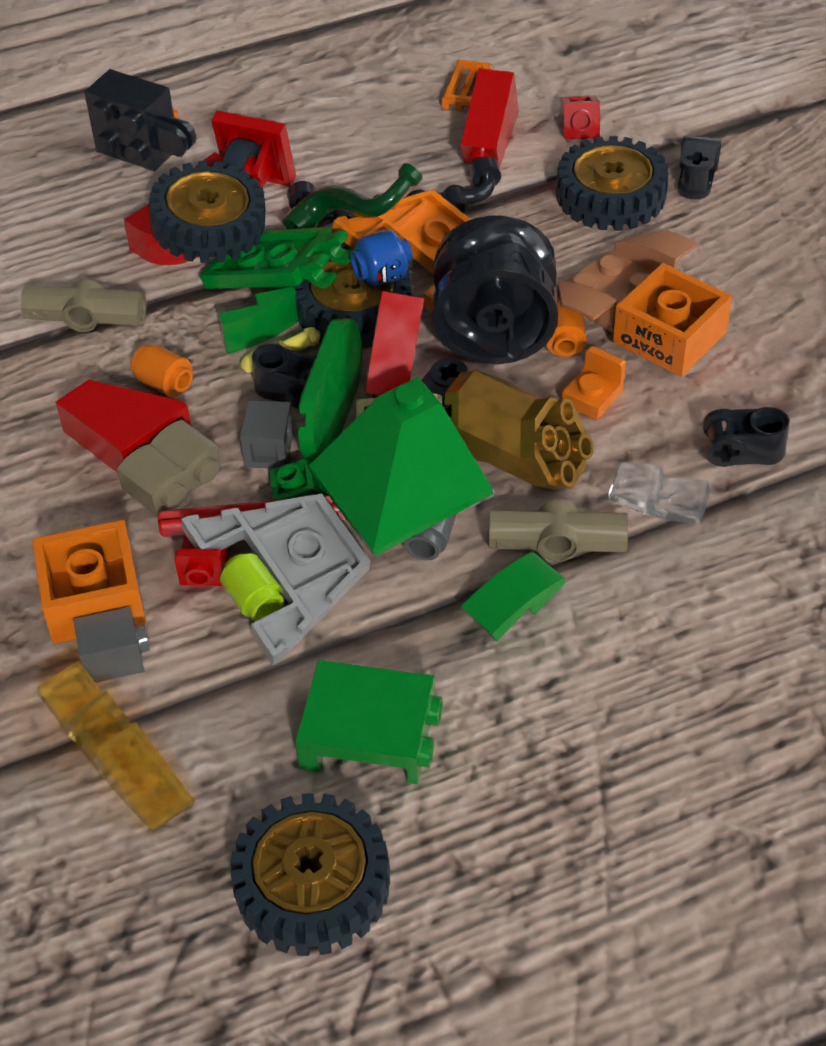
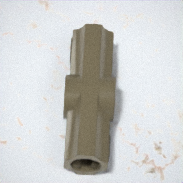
M89 279L76 281L72 288L25 285L21 293L23 319L63 321L69 328L79 332H89L97 324L144 326L146 320L147 300L145 293L140 291L105 290L99 283Z
M561 500L545 503L540 507L539 511L490 510L489 549L538 550L542 557L551 561H566L573 558L578 551L627 552V513L578 512L573 504Z

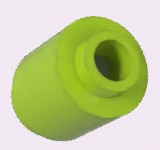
M253 553L238 554L226 562L220 575V582L244 616L251 617L256 622L282 609L284 605L282 588L258 555Z

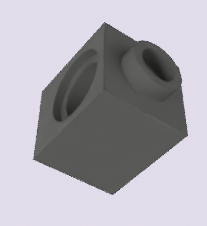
M248 400L240 435L244 467L274 469L288 464L294 435L291 402Z

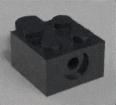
M109 69L84 91L95 148L98 153L156 171L172 155L182 157L196 142V133L192 125L187 121L174 117L169 87Z

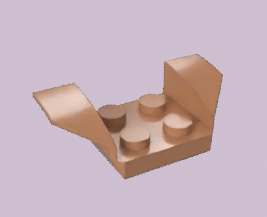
M669 230L647 233L616 241L614 251L606 252L566 281H558L557 298H560L563 307L585 316L614 334L616 305L662 263L676 269L677 260L696 248L698 243Z

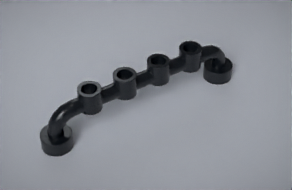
M482 157L471 164L470 175L475 188L464 189L460 185H451L438 194L465 214L469 209L468 204L481 202L488 198L495 189V186L500 182L501 171L498 162L494 158ZM298 181L288 188L287 197L291 210L305 196L316 190L314 184L308 181ZM413 190L406 197L419 194L425 191ZM335 211L327 215L320 223H331L342 216H346L347 219L357 216Z

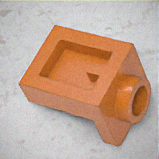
M590 346L585 352L584 369L563 390L562 399H570L574 403L577 412L598 420L624 390L626 362L613 354Z

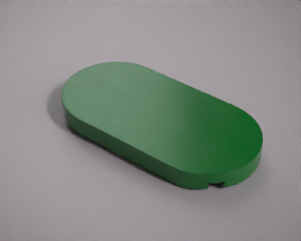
M350 318L334 319L329 323L301 395L299 410L300 414L306 415L305 426H299L298 441L301 453L305 459L314 461L342 433L359 385L362 365L361 336L357 323Z

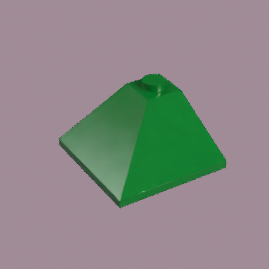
M419 377L380 395L308 465L312 475L374 557L493 494L490 483L444 407Z

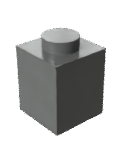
M130 606L73 619L79 656L88 685L145 672L141 653L150 651L144 623L135 625Z

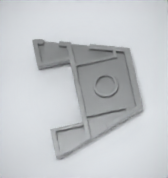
M323 494L265 503V508L240 512L238 508L221 510L220 516L199 519L197 514L181 519L182 530L195 549L222 550L244 539L281 586L282 595L289 605L251 624V634L272 665L279 663L369 571V558Z

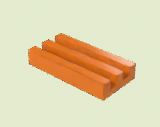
M459 59L442 97V109L449 110L452 104L456 105V111L462 112L464 106L469 107L472 95L469 97V94L475 82L478 68L491 69L492 64ZM465 69H469L470 71L468 76H466L460 95H455Z

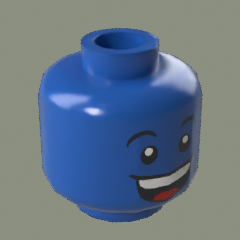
M382 230L360 237L355 244V250L350 252L351 266L359 282L366 281L374 288L402 280L407 274L408 263L412 262L413 259L408 241L400 239L392 230Z

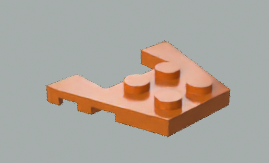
M432 189L402 198L391 210L378 217H354L351 219H347L346 216L339 217L334 220L331 230L333 233L338 230L347 232L348 237L344 242L354 250L355 244L360 237L382 230H392L400 239L408 241L413 258L430 273L434 274V257L442 239L453 228L471 219ZM435 285L425 291L422 296L424 298L423 306L432 314Z

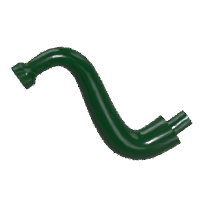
M404 163L398 169L397 180L384 193L374 198H367L345 186L330 185L318 188L294 206L282 219L286 229L316 228L327 215L335 211L349 213L361 218L381 216L391 210L403 198L410 187L417 186L422 180V175L415 167Z

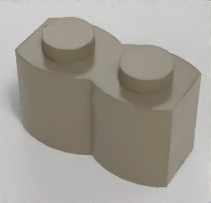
M179 420L164 428L150 444L138 448L127 456L118 466L117 472L122 489L158 516L161 511L177 508L184 501L189 490L196 489L212 481L221 467L218 446L185 421Z

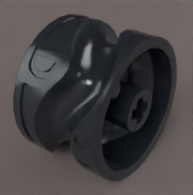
M490 215L463 222L453 228L442 239L434 257L435 293L433 296V326L441 342L450 351L473 362L505 364L525 359L538 352L549 342L558 325V298L555 289L557 276L556 257L549 239L538 228L528 222L508 216Z

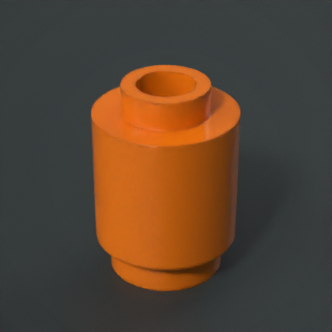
M558 298V325L546 347L554 355L569 357L578 354L586 346L585 319L583 315L563 307L560 298Z
M144 345L132 357L131 371L136 375L137 380L169 397L179 396L192 383L193 370L190 361L158 345Z

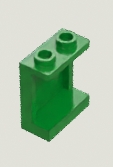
M318 660L295 741L299 769L319 772L323 757L404 768L407 770V782L418 785L421 768H430L432 763L434 738L428 737L431 725L439 726L442 715L443 697L435 696V677L433 675Z

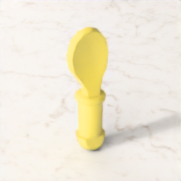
M308 327L303 332L289 339L278 341L277 344L286 349L299 352L311 345L312 347L317 345L321 335L319 330L314 327ZM256 349L246 354L240 362L242 370L246 373L253 372L252 354Z

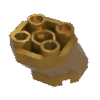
M475 370L461 372L445 392V405L452 404V417L450 419L474 459H477L476 461L487 462L536 487L553 490L572 489L586 468V460L590 459L593 455V441L586 434L574 403L570 399L542 398L498 376Z

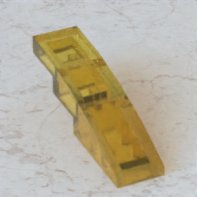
M79 661L37 687L38 696L66 733L123 802L152 833L195 804L194 798L136 722L131 724L107 691L102 693Z

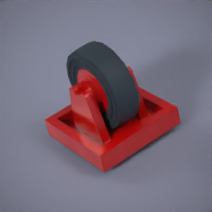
M216 110L211 123L219 154L221 155L219 162H223V169H226L231 164L238 167V173L243 170L250 173V179L256 178L259 182V188H263L266 182L290 187L296 178V172L286 124Z

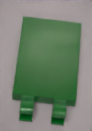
M330 227L264 230L263 236L261 235V241L257 245L253 244L250 252L246 254L241 251L240 257L234 260L229 255H226V262L217 263L216 259H214L199 277L205 289L299 286L304 279L317 287L327 288L336 279L337 275L335 272L327 273L322 268L329 259L340 265L347 264L350 261V252L354 249L346 250L340 246L347 239V232L338 230L333 233Z

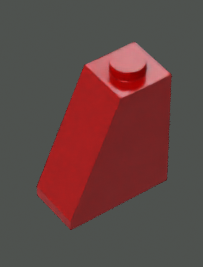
M478 68L461 141L464 163L471 165L479 158L492 157L498 162L500 168L519 113L514 72Z
M385 291L381 292L365 386V393L373 394L372 398H378L380 395L410 381L424 298Z
M87 380L55 402L63 432L116 472L118 466L127 456L138 448L150 444L170 424L183 420L191 426L188 405L183 401L93 380Z

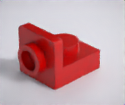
M597 96L560 97L565 139L599 137L600 101Z
M184 533L182 549H177L174 557L179 584L195 587L223 586L220 582V575L224 565L229 560L231 545L222 550L195 549Z

